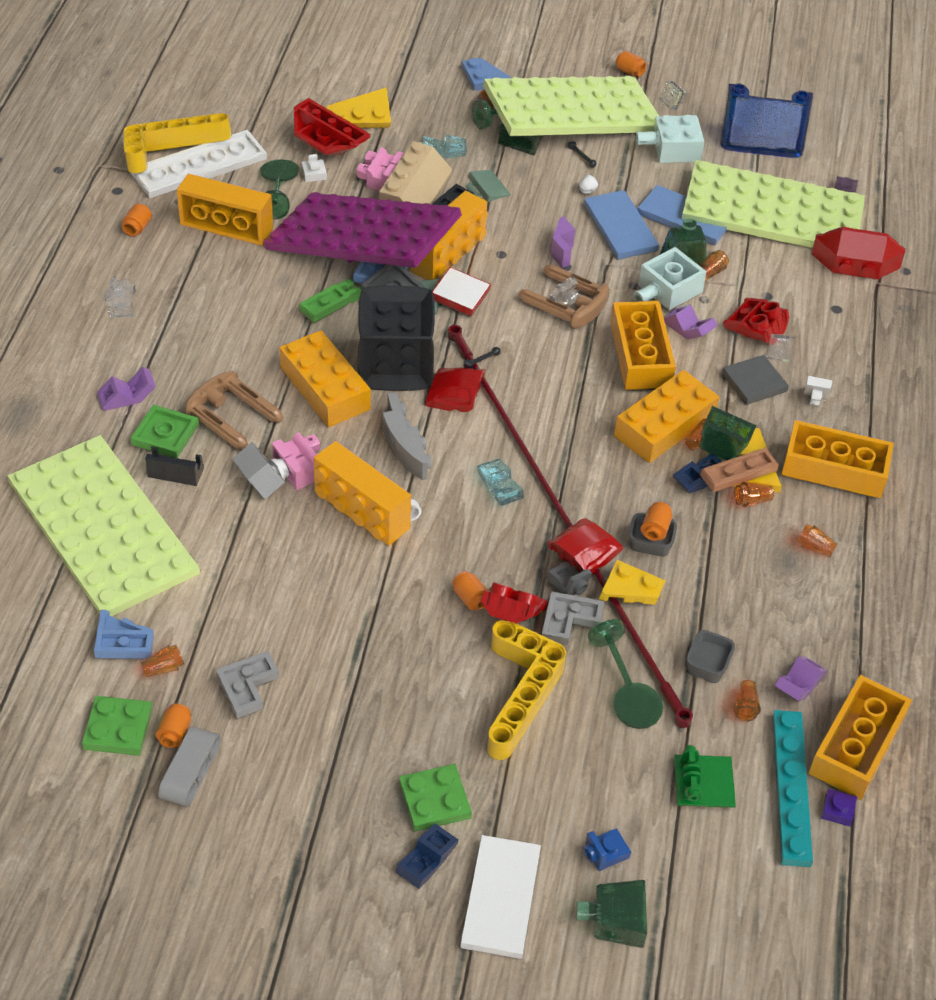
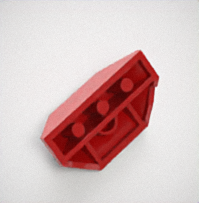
M310 98L294 106V136L325 155H342L371 138L370 133Z
M840 227L824 234H817L811 255L832 273L880 279L901 268L906 249L900 246L887 233Z

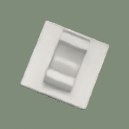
M317 154L308 155V161L302 162L305 182L327 180L323 159L318 160Z
M808 376L803 395L811 396L809 405L819 407L821 398H828L832 380Z

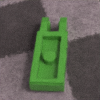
M347 279L299 304V311L315 323L350 302L354 303L359 300L361 289L360 287L353 289L354 282Z

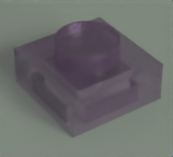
M837 176L834 188L856 193L858 180Z

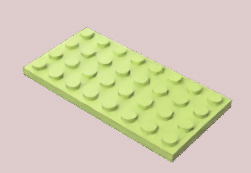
M589 76L580 78L514 77L484 79L483 83L486 93L510 136L653 132L655 117L659 116L635 77Z
M695 160L682 219H693V221L723 226L726 227V230L813 248L817 234H824L840 227L860 229L865 195Z
M101 435L7 475L10 485L99 614L101 610H107L110 616H114L200 574L199 566Z

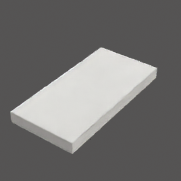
M482 835L461 948L522 959L541 845Z

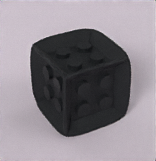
M388 285L370 286L361 290L358 308L360 335L358 344V374L370 389L416 391L431 387L434 372L433 334L435 326V303L432 290L417 286Z

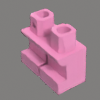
M382 147L378 153L368 151L365 156V164L360 163L357 167V178L367 180L368 188L380 191L405 153L398 151L395 156L390 155Z
M298 432L294 435L293 440L283 443L281 439L272 442L273 458L276 460L281 458L286 463L289 470L287 479L296 490L314 482V457L317 455L315 451L320 450V442L315 434L303 438Z

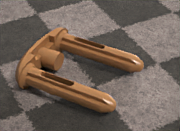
M546 265L543 271L548 277L589 294L593 298L591 299L581 294L576 300L575 306L578 308L576 311L529 289H522L518 293L523 302L571 323L572 328L578 329L591 322L600 314L608 301L610 289L606 283L599 285L555 265Z
M234 371L223 372L199 386L185 403V414L197 417L200 422L234 448L242 450L248 445L245 436L204 406L206 402L209 401L214 406L220 407L226 401L224 393L230 390L268 420L277 423L283 420L280 409L240 381L237 373Z

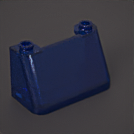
M729 83L721 122V147L734 152L788 158L801 157L806 143L813 93L800 90L792 94L791 100L749 96V89L745 85Z

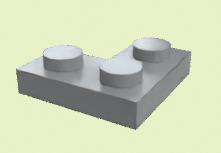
M551 591L542 636L559 644L568 645L572 624L599 629L604 601Z
M269 651L216 669V676L236 718L264 709L263 701L256 686L279 678V671Z

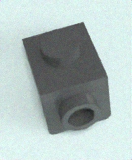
M565 562L548 570L546 578L560 593L580 595L588 588L592 572L587 569L578 573L568 562Z

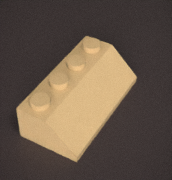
M412 141L379 191V199H390L400 202L409 201L420 204L429 203L431 205L452 174V168L433 146Z

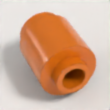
M624 51L616 58L617 69L633 77H641L646 70L647 62L642 57L631 52Z
M134 204L122 220V230L127 235L133 237L141 234L152 219V213L149 208L143 204Z
M655 502L647 509L641 526V532L649 540L659 541L666 537L673 517L672 509L668 504Z
M468 571L458 574L452 582L454 592L470 610L483 609L484 605L481 599L484 591L488 589L475 574Z
M175 703L171 704L164 711L155 734L160 744L164 747H179L183 742L192 721L191 711L188 707Z

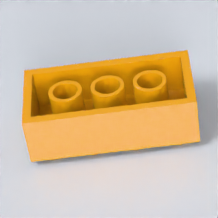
M189 173L177 188L180 225L261 246L264 245L263 242L273 231L271 194Z
M465 190L448 206L460 207L461 217L416 268L411 267V272L426 280L438 279L445 274L449 267L455 265L464 254L469 253L473 246L482 241L487 233L486 219L488 212L486 200Z
M660 301L613 302L610 324L625 390L658 388L674 377L676 370Z
M322 330L279 347L280 368L328 428L371 410L370 387Z
M682 370L619 414L613 436L648 463H651L716 415L720 396L687 371Z
M795 420L781 475L881 498L888 479L894 443Z
M334 441L314 457L315 492L320 498L326 499L339 512L345 513L358 526L364 527L377 540L383 541L388 546L410 529V493L337 441Z
M860 675L816 752L809 774L847 794L857 796V799L862 801L905 720L912 699Z

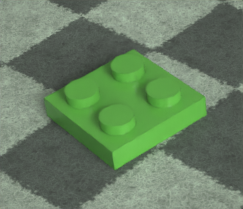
M153 404L130 438L131 445L150 451L151 446L158 447L159 454L178 458L199 426V419Z
M95 696L82 741L83 750L141 756L153 710L152 701Z
M456 764L399 776V784L414 832L429 829L435 823L438 826L471 819L472 811Z

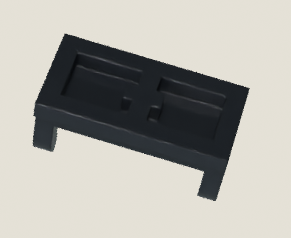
M151 446L152 454L147 453L145 457L147 476L149 478L197 486L204 470L202 455L196 454L195 462L159 455L158 447Z

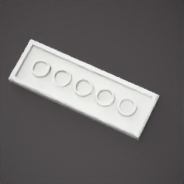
M248 130L232 134V137L226 141L198 145L147 162L148 168L145 171L131 173V175L150 199L177 190L188 173L209 179L266 160L267 153Z

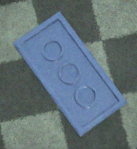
M656 185L637 208V211L643 217L678 230V227L680 232L685 231V234L696 235L697 239L714 246L727 232L726 227L693 221L690 231L687 227L683 229L685 219H682V214L687 196Z
M625 190L584 198L586 209L617 260L659 251L657 240Z

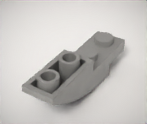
M387 393L388 412H383L382 423L385 438L399 461L421 480H427L428 469H431V458L424 451L426 450L424 435L420 436L418 427H411L409 419L404 418L406 416L404 401L400 402L398 393Z

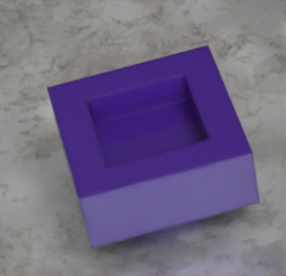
M828 789L821 819L850 827L853 821L857 796Z

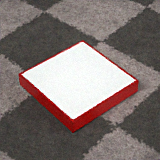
M449 267L432 292L434 301L472 316L490 291L491 284Z

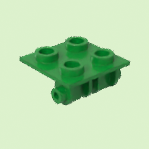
M692 745L686 746L682 755L674 754L677 806L736 808L732 757L699 755V751Z

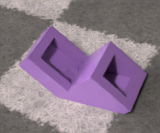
M565 217L559 219L552 237L551 256L562 268L570 265L571 247H574L575 229Z
M692 305L678 307L664 316L665 324L687 340L702 337L718 326L714 317L699 321Z
M142 367L128 383L112 376L97 391L102 409L111 410L141 403L156 385L151 371Z
M798 656L788 675L780 676L775 686L798 701L805 700L823 679L828 670L806 656Z

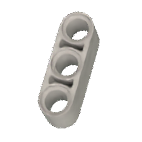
M194 726L188 730L161 782L159 798L185 807L191 805L218 752L221 742L220 734Z

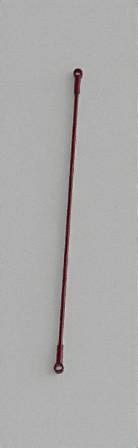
M451 325L448 328V338L451 341H455L466 360H473V353L462 336V328L459 325ZM477 363L472 367L473 369H480ZM484 378L481 384L567 528L573 526L486 378ZM598 568L594 574L602 588H604L606 580ZM609 597V600L659 682L660 690L676 715L675 724L680 728L689 727L692 722L693 713L691 710L683 707L670 683L665 681L617 598Z

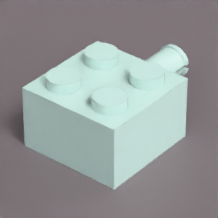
M697 115L656 116L653 132H636V145L655 144L659 163L695 162V160L701 161L705 141Z
M674 247L641 265L638 285L642 289L633 293L634 301H649L654 298L660 301L665 308L671 310L703 292L706 271Z

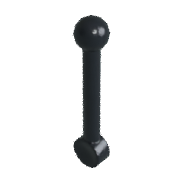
M568 142V148L574 149L588 162L589 167H596L597 162L584 154L576 146V142Z
M493 347L490 352L473 360H465L463 367L472 369L474 364L493 355L498 356L501 350L499 347Z

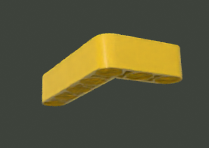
M208 114L134 124L125 127L123 130L124 153L128 171L131 173H141L148 168L147 151L221 142L230 139L232 133L228 114Z
M499 620L492 628L491 648L493 652L528 669L488 732V754L494 759L504 760L513 753L562 676L565 667L566 649L561 644L521 625L506 620Z

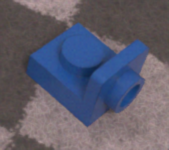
M617 828L599 836H596L593 831L587 833L586 842L583 847L584 853L589 862H594L598 871L631 857V850Z

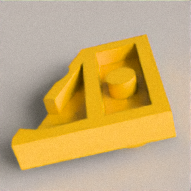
M617 560L599 600L608 601L609 597L623 598V602L626 603L641 602L643 604L656 605L666 580Z

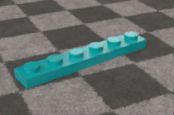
M774 710L772 723L781 865L811 867L813 852L802 712Z

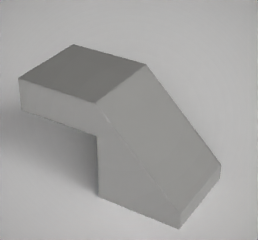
M253 442L233 458L249 482L264 499L285 483L268 463L269 460Z

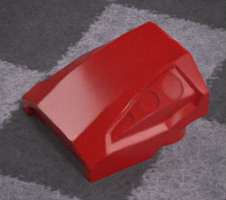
M746 297L744 303L727 320L723 321V325L728 330L735 331L746 337L775 344L786 332L790 317L788 309L780 308L778 302Z
M438 369L427 396L426 406L446 411L455 409L460 412L471 411L474 409L475 398L478 396L481 382L485 378L486 369Z
M587 518L579 520L553 540L547 541L548 548L555 553L557 552L561 560L569 561L571 565H574L578 573L589 569L593 574L596 569L608 564L623 550V546L612 535Z
M494 582L488 590L484 591L481 599L490 616L512 623H521L537 616L540 612H544L547 609L549 603L547 600L520 590L516 591L513 588Z

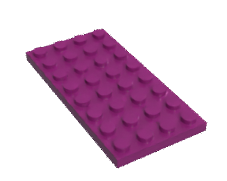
M313 192L271 232V235L263 243L266 250L416 268L461 217L460 207H450L448 205L440 206L430 205L429 203L420 204L409 201L400 202L390 199L380 200Z

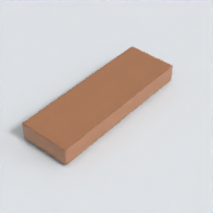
M765 447L701 469L700 476L711 491L716 492L777 471L779 464Z

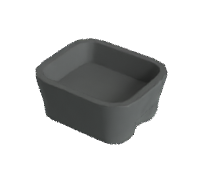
M646 513L635 514L629 531L631 549L636 552L661 557L667 556L675 541L677 523L674 519L671 520L666 537L663 540L652 541L641 532V526Z
M699 631L687 655L688 673L694 677L704 678L710 683H718L727 670L734 653V642L725 636L711 631Z

